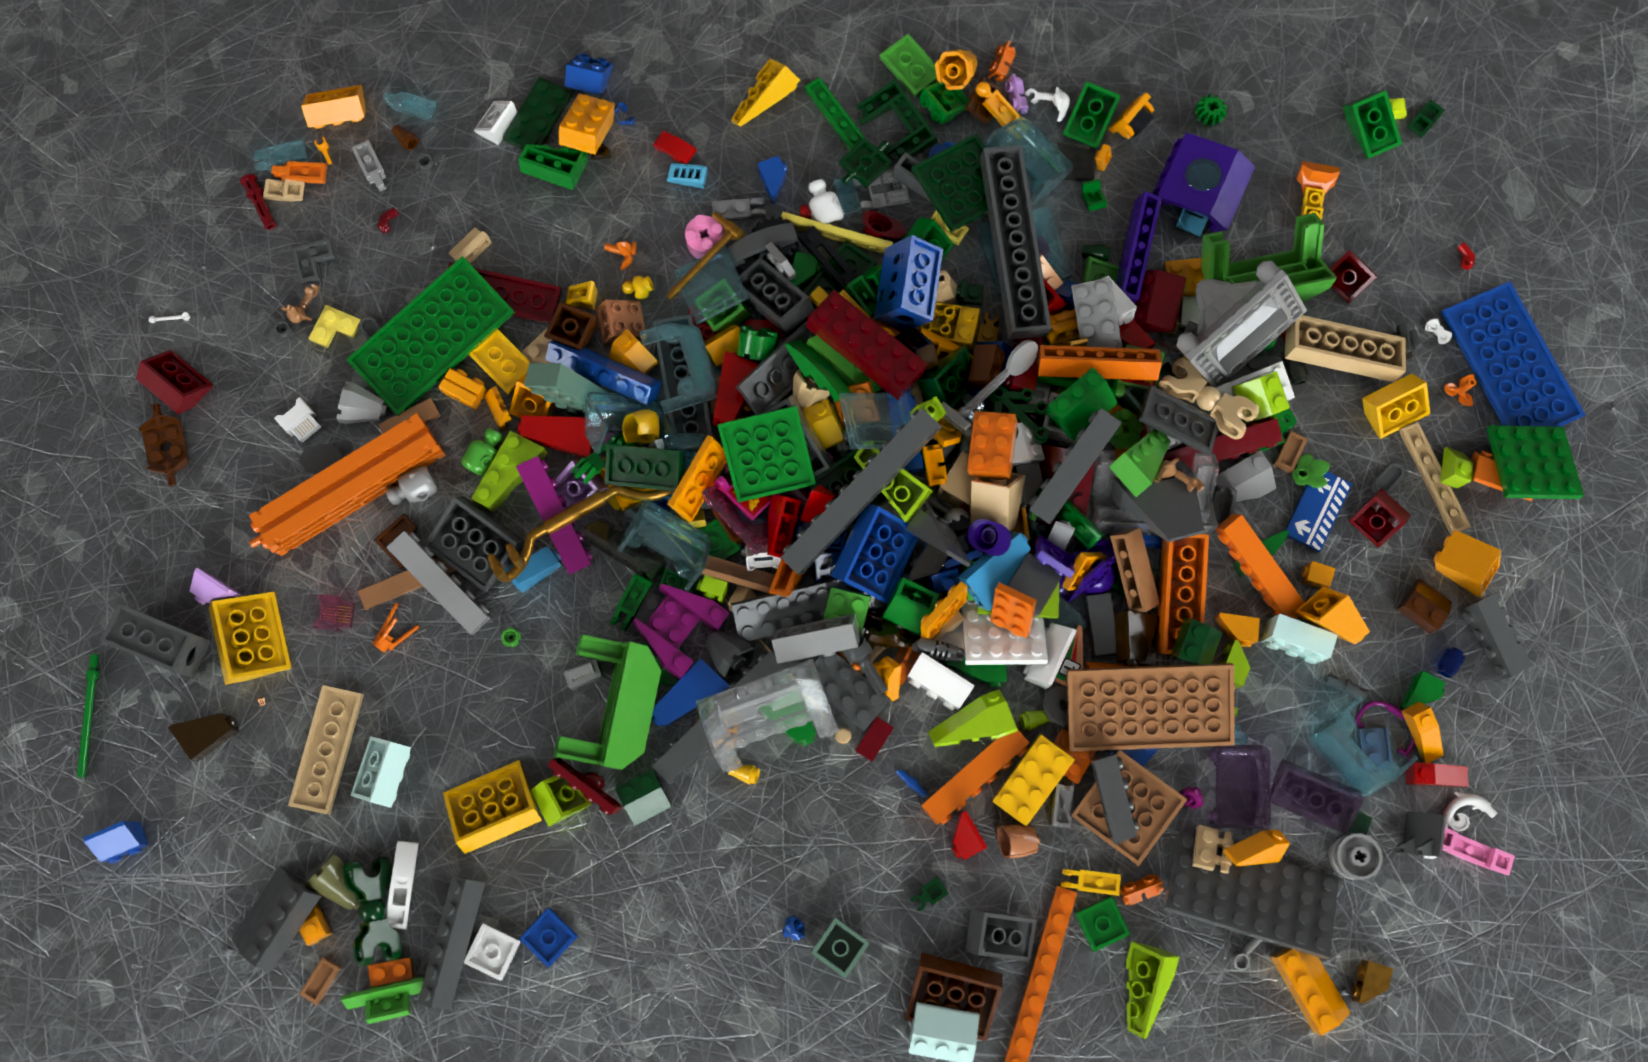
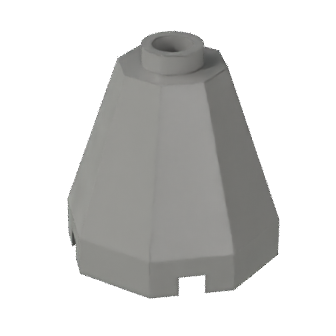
M346 381L338 404V409L342 411L341 414H337V422L350 424L380 421L381 417H385L387 406L384 405V400L357 384Z

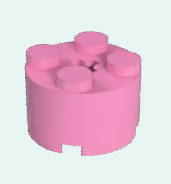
M697 215L687 224L685 229L687 248L690 254L697 259H701L723 236L721 224L710 216ZM723 248L713 258L717 257Z

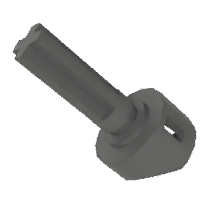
M864 637L858 648L847 649L842 652L850 665L859 663L860 668L879 696L887 691L888 688L868 658L869 653L873 650Z

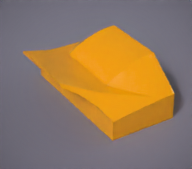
M886 656L879 662L872 664L888 688L884 694L891 701L899 698L901 665L889 656Z

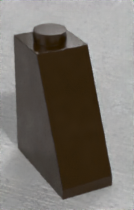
M1134 611L1114 614L1117 662L1125 663V666H1137V663L1147 659L1159 621V615Z
M222 713L173 724L168 727L189 759L193 761H200L239 732L236 727V720L231 715L228 716Z

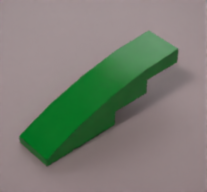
M801 340L785 344L804 377L812 376L820 390L827 388L835 402L848 399L852 395V392L842 378L815 350Z

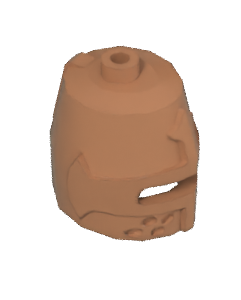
M1020 824L996 826L998 845L1005 858H1021L1037 853L1040 837L1037 836L1036 830L1033 827Z

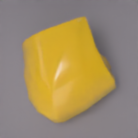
M643 409L627 414L622 424L625 442L651 444L654 440H658L660 426L657 412Z

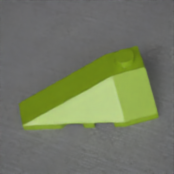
M999 689L980 696L928 731V735L934 747L959 744L961 740L972 739V742L979 741V738L991 736V739H998L1015 733L1018 730L1007 701Z
M1131 941L1126 960V969H1129V982H1126V989H1129L1127 1030L1143 1039H1147L1174 979L1179 956L1164 949Z

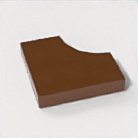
M403 513L374 541L402 569L404 568L402 563L386 547L403 531L415 534L418 528Z

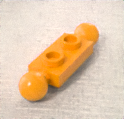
M987 82L978 83L976 93L978 96L986 98L982 103L1006 131L1013 128V135L1016 138H1024L1028 130L1024 124L1017 122L1021 116L997 89L991 93V87Z

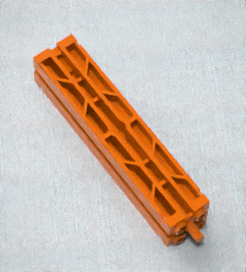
M416 413L409 420H404L261 507L259 511L250 514L249 517L252 520L250 525L260 535L250 540L249 543L252 548L262 544L266 550L269 549L272 553L276 552L278 555L283 556L289 550L295 549L383 495L388 488L399 485L398 478L400 475L419 466L428 467L435 463L437 459L446 456V454L434 438L427 424Z

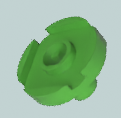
M1128 409L1111 413L1110 415L1122 422L1110 439L1111 444L1118 449L1131 448L1139 442L1140 433L1143 431L1142 423Z

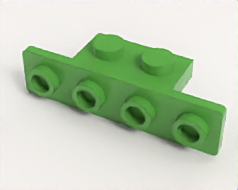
M415 977L408 981L394 982L387 986L372 987L361 992H351L348 995L341 996V1001L347 1009L366 1006V1022L368 1024L410 1015V995L420 993L425 977Z

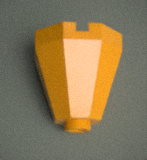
M947 50L943 52L940 59L935 63L937 80L940 83L943 82L948 90L964 89L975 74L977 58L971 51Z

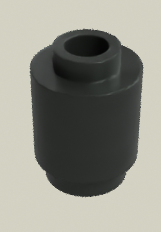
M1287 359L1284 365L1289 382L1293 386L1306 383L1308 381V372L1305 363Z

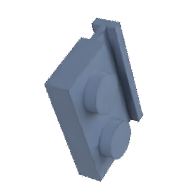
M1389 727L1357 729L1361 769L1394 768Z

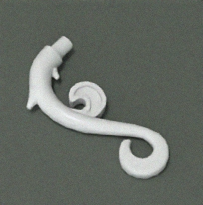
M1459 792L1454 793L1457 798L1453 799L1443 812V815L1447 816L1445 827L1458 832L1467 829L1470 824L1469 817L1463 813H1456L1457 821L1453 819L1456 810L1462 806L1472 805L1473 810L1480 809L1482 812L1485 811L1491 818L1497 815V812L1491 807V803L1485 798L1476 794ZM1424 856V858L1428 859L1436 858L1435 856Z

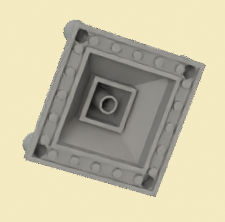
M1263 261L1256 269V276L1261 280L1259 282L1250 281L1231 284L1221 280L1203 279L1196 286L1195 292L1200 311L1197 328L1198 336L1196 337L1192 332H1185L1178 337L1176 346L1212 387H1217L1227 382L1307 311L1288 275L1273 261Z

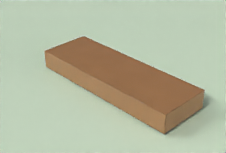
M429 398L403 411L399 416L396 415L378 424L383 434L404 420H409L416 413L425 423L441 415L432 398Z

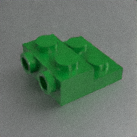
M938 81L925 87L919 99L921 106L927 107L931 112L932 119L943 125L954 120L957 114L966 111L965 107L969 98L961 89L948 90L943 82L940 83Z

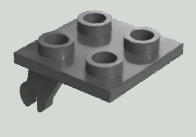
M1408 811L1404 842L1397 844V847L1401 849L1400 852L1396 851L1397 856L1404 857L1406 854H1414L1417 859H1423L1424 856L1442 857L1447 816Z

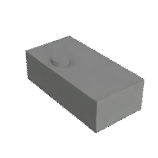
M854 613L777 629L772 638V644L778 664L818 655L828 657L838 651L857 648L861 635L856 614Z

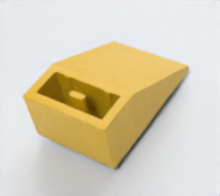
M936 302L933 321L917 327L916 331H921V328L955 343L959 347L966 345L968 352L974 353L981 322L980 309Z

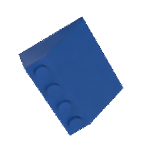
M869 504L859 514L830 576L888 604L919 538L905 530L909 523L879 506Z

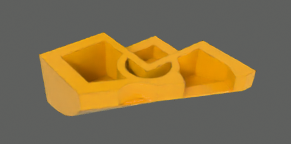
M497 386L487 391L485 400L501 432L507 429L505 423L512 419Z

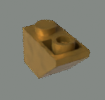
M1361 960L1356 969V974L1358 975L1357 982L1353 985L1351 991L1352 1001L1364 1004L1387 991L1390 986L1393 968L1372 961Z

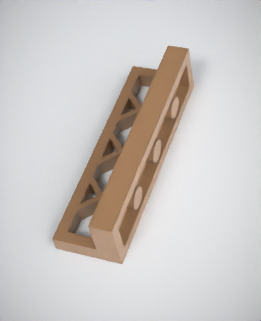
M706 554L700 571L702 575L770 594L769 590L775 577L774 574L757 569L748 571L747 566Z

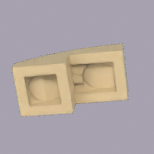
M266 179L263 197L264 199L275 201H303L305 182L285 179V181Z

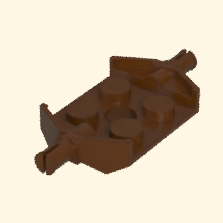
M154 403L151 404L153 416L138 428V431L142 433L149 465L146 469L150 472L165 475L168 487H173V485H177L175 480L176 472L183 469L189 462L182 424L177 418L161 414L160 404ZM170 442V449L163 451L162 446L164 443Z

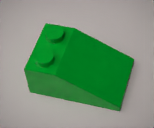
M1086 81L1063 135L1097 149L1118 107L1121 95Z
M1386 90L1375 91L1342 106L1347 123L1367 159L1402 144Z

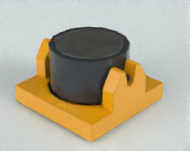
M1146 92L1132 101L1109 127V131L1112 134L1118 132L1126 139L1137 136L1154 117L1152 115L1154 108L1148 102L1151 96Z

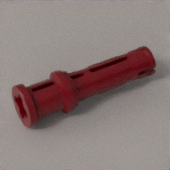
M247 174L241 177L240 183L247 191V198L252 200L266 230L274 229L277 224L263 198L264 191L257 183V176L255 174Z

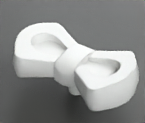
M1437 318L1426 322L1425 331L1434 332L1438 337L1439 344H1446L1451 340L1452 332L1440 326Z

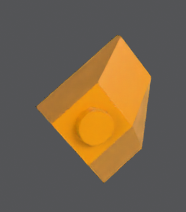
M628 329L612 343L608 357L645 375L659 362Z

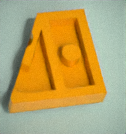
M1081 552L1074 560L1075 573L1071 578L1065 576L1062 587L1066 590H1077L1082 579L1093 570L1091 567L1098 560H1105L1107 556L1102 552Z

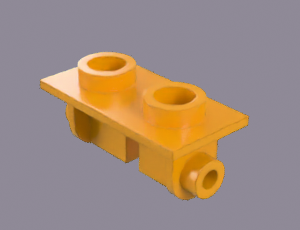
M940 444L924 446L922 448L929 487L947 484L946 467L939 466L940 462H945L943 447H940Z

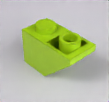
M1234 640L1230 644H1226L1223 650L1224 659L1218 664H1234V685L1236 688H1241L1245 684L1250 671V665L1240 642Z

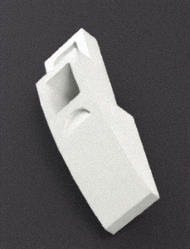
M397 841L386 915L391 928H407L419 844L417 842Z

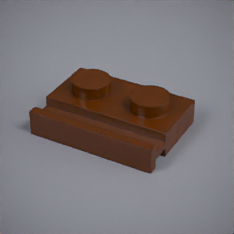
M985 77L980 79L979 83L987 82L990 85L991 93L997 89L1002 96L1005 92L992 82H988ZM975 88L965 110L970 111L971 115L986 125L990 122L993 115L982 104L986 98L978 96Z

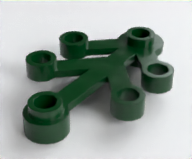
M999 386L989 395L990 401L995 404V413H1002L1003 405L1009 410V414H1015L1016 418L1033 433L1032 438L1036 444L1043 445L1048 441L1049 431L1045 427H1039L1025 414L1037 413L1038 415H1044L1047 411V403L1039 401L1036 405L1014 404L1011 401L1023 400L1024 402H1030L1033 399V391L1031 389L1025 388L1022 392L1007 391L1005 387ZM1029 393L1031 396L1025 397L1024 394ZM1043 406L1045 409L1039 410L1038 407ZM1017 428V431H1016V438L1018 437V433H1019L1018 428ZM1038 432H1043L1044 435L1040 436Z

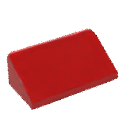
M821 485L815 487L810 493L801 520L811 523V520L817 514L821 515L826 510L824 508L831 499H835V495Z

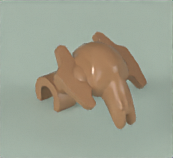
M313 283L311 287L306 286L305 296L300 302L299 307H293L289 304L287 308L281 307L282 310L287 312V317L292 323L312 320L311 317L305 314L304 310H306L312 298L317 296L319 286Z
M1178 458L1172 461H1162L1154 482L1159 483L1164 478L1174 476L1186 484L1189 492L1195 487L1198 492L1203 489L1204 484L1201 480L1191 478L1177 470L1175 464L1179 461Z

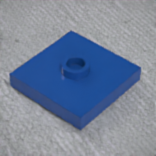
M548 907L520 936L519 940L550 968L579 936Z

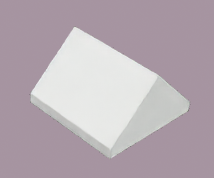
M493 101L473 131L499 145L517 114L514 103L512 101Z

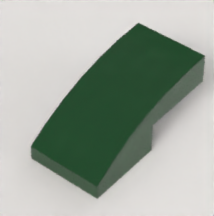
M1430 99L1407 128L1420 138H1423L1445 110Z

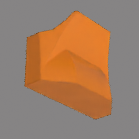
M1302 161L1296 178L1301 185L1303 195L1306 187L1326 190V194L1330 188L1334 187L1340 173V167Z

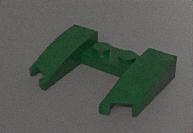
M896 79L856 105L857 109L862 112V118L858 119L860 126L893 109L908 130L909 135L884 151L886 157L889 156L897 160L896 164L905 152L915 157L938 142L937 136Z

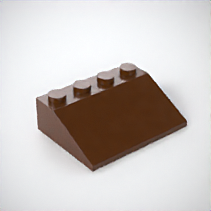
M921 952L905 1020L913 1022L917 1002L978 1013L977 1039L987 1041L1003 988V974Z

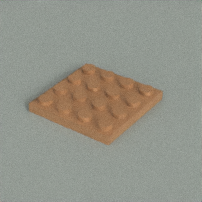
M1118 750L1116 756L1121 757L1123 769H1120L1122 778L1126 777L1129 788L1125 790L1127 798L1131 797L1134 810L1130 811L1132 818L1137 819L1139 830L1136 831L1137 837L1118 844H1114L1110 840L1096 781L1072 812L1071 816L1139 866L1188 799L1124 752Z

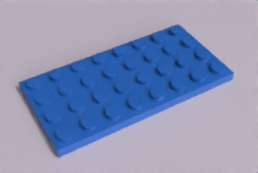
M1511 281L1440 312L1502 425L1562 427L1586 416Z

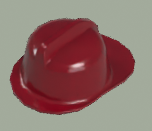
M873 210L866 211L862 216L863 223L865 224L863 232L866 235L885 240L888 238H900L905 234V226L892 217Z

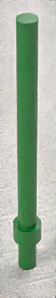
M90 654L89 669L86 670L85 676L87 687L77 777H86L96 680L99 679V671H97L99 655Z

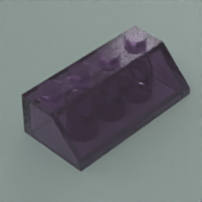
M1282 759L1274 776L1269 802L1346 835L1364 801V797L1359 790Z

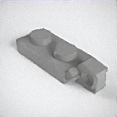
M366 140L351 147L370 184L375 183L380 192L387 189L382 180L386 178L385 171L370 141Z

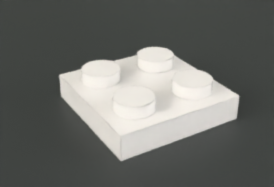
M482 923L464 960V964L502 981L521 941Z

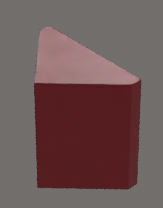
M1348 250L1330 268L1337 277L1331 287L1348 304L1378 277L1351 250Z

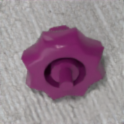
M1187 786L1180 791V794L1188 799L1185 802L1186 807L1196 810L1198 807L1203 806V795L1200 788Z

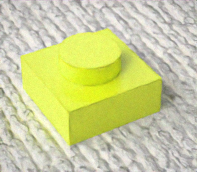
M1389 99L1394 118L1404 119L1407 116L1405 99Z

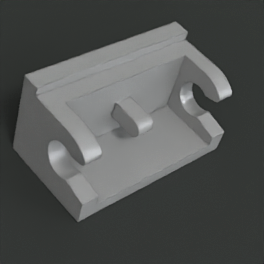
M1057 784L1053 789L1049 826L1071 827L1074 786Z

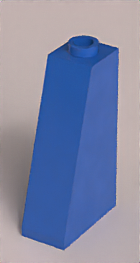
M700 658L654 706L651 719L659 727L662 724L668 727L729 691L728 687L730 685Z

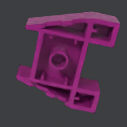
M661 584L658 590L666 595V598L646 624H643L637 618L634 619L632 624L647 643L651 652L654 653L663 669L680 680L694 662L678 650L680 645L698 621H701L711 630L717 631L730 613L713 600Z

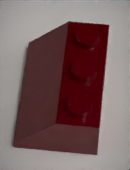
M1161 270L1145 271L1139 300L1134 303L1137 308L1133 319L1145 333L1175 332L1187 278Z
M172 350L140 361L136 379L177 414L194 408L213 387L211 382Z

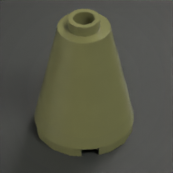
M334 853L309 879L305 886L348 910L352 908L356 910L362 902L357 903L356 896L346 888L343 872L345 865L340 857Z

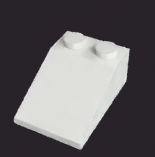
M1017 423L1019 433L1015 439L1012 469L1016 466L1044 461L1042 447L1033 441V433L1023 423Z

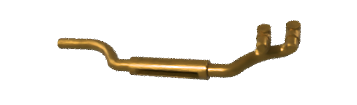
M617 485L601 493L598 491L544 520L541 526L529 532L525 538L521 556L513 544H507L506 550L514 564L511 570L505 572L500 561L497 560L493 553L487 556L490 567L499 581H513L526 568L531 558L535 541L547 533L551 535L604 506L607 500L617 495L638 501H654L674 493V491H638Z

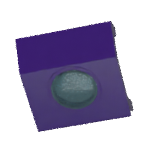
M1186 132L1184 138L1177 139L1174 143L1172 152L1166 161V165L1152 194L1162 197L1161 205L1173 204L1207 217L1211 221L1209 228L1213 232L1226 231L1231 224L1255 165L1237 149Z

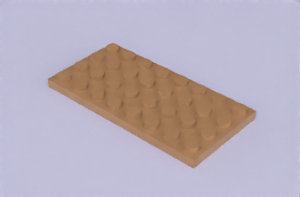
M1233 663L1067 669L1068 746L1070 752L1235 745Z

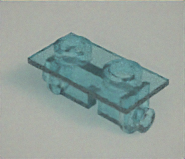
M1028 505L1026 507V515L1030 536L1029 542L1035 545L1034 540L1039 534L1046 538L1045 524H1038L1037 521H1044L1038 516L1035 521L1030 520L1031 506Z

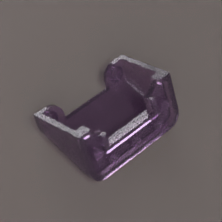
M1263 745L1213 746V749H1210L1209 758L1210 762H1213L1216 766V807H1214L1213 811H1210V824H1213V828L1270 830L1271 759L1269 748Z

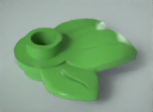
M1310 453L1305 454L1299 458L1297 468L1292 473V479L1301 486L1308 484L1313 488L1323 487L1327 485L1323 475L1329 470L1330 464L1324 460H1314Z

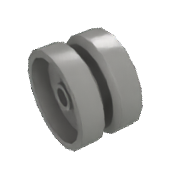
M1362 833L1345 834L1337 837L1331 843L1328 851V860L1333 871L1340 877L1349 880H1363L1373 877L1380 870L1383 861L1382 850L1378 843L1370 836Z

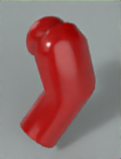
M1463 242L1457 247V250L1462 254L1461 267L1469 270L1474 266L1475 254Z

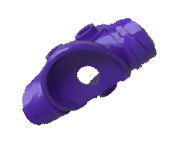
M1100 539L1092 549L1077 550L1072 554L1073 564H1075L1074 560L1081 552H1102L1107 557L1103 561L1098 560L1093 565L1095 568L1082 579L1077 590H1066L1062 587L1065 575L1062 576L1059 595L1064 601L1069 603L1081 593L1090 596L1105 594L1110 590L1115 579L1114 569L1111 564L1116 561L1112 541Z

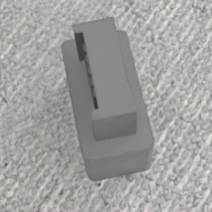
M591 660L564 671L568 687L572 690L604 678L600 665L596 660Z

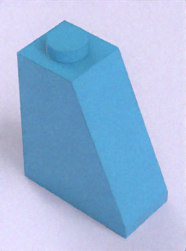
M548 546L532 554L526 568L512 581L513 584L524 593L562 566L559 562L561 559L560 555L555 549L551 551ZM514 564L506 568L504 571L508 572L509 570H511L514 567Z

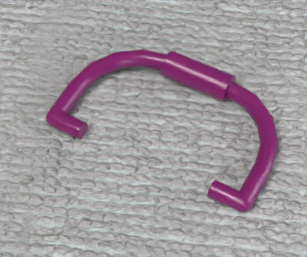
M1371 701L1364 704L1358 711L1353 723L1363 729L1365 725L1359 720L1363 713L1372 706H1383L1400 719L1405 720L1402 710L1392 703ZM1413 737L1406 751L1401 747L1397 751L1408 757L1415 746Z

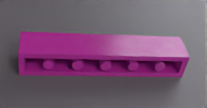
M537 456L516 466L542 521L564 510L563 507L566 506L562 495L557 496L554 490L557 488L553 477H548L546 471L549 468L544 459L540 460ZM575 521L550 535L569 575L591 565L590 560L593 559L588 548L584 550L581 542L584 540L580 531L575 532L572 526L575 524Z

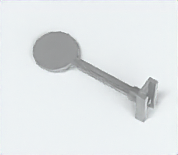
M1026 340L1017 345L1007 360L1006 368L957 412L943 401L941 404L946 411L943 418L970 439L972 436V426L966 420L971 415L970 413L999 387L1009 375L1018 376L1029 369L1038 354L1036 342Z

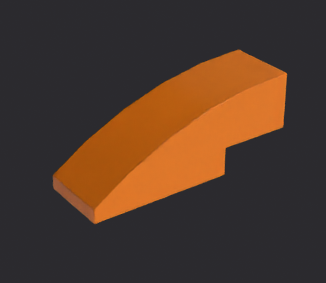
M781 558L769 593L789 597L800 583L805 572L802 575H798Z

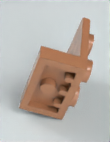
M605 300L596 308L602 345H610L626 329L636 338H645L647 336L640 301Z

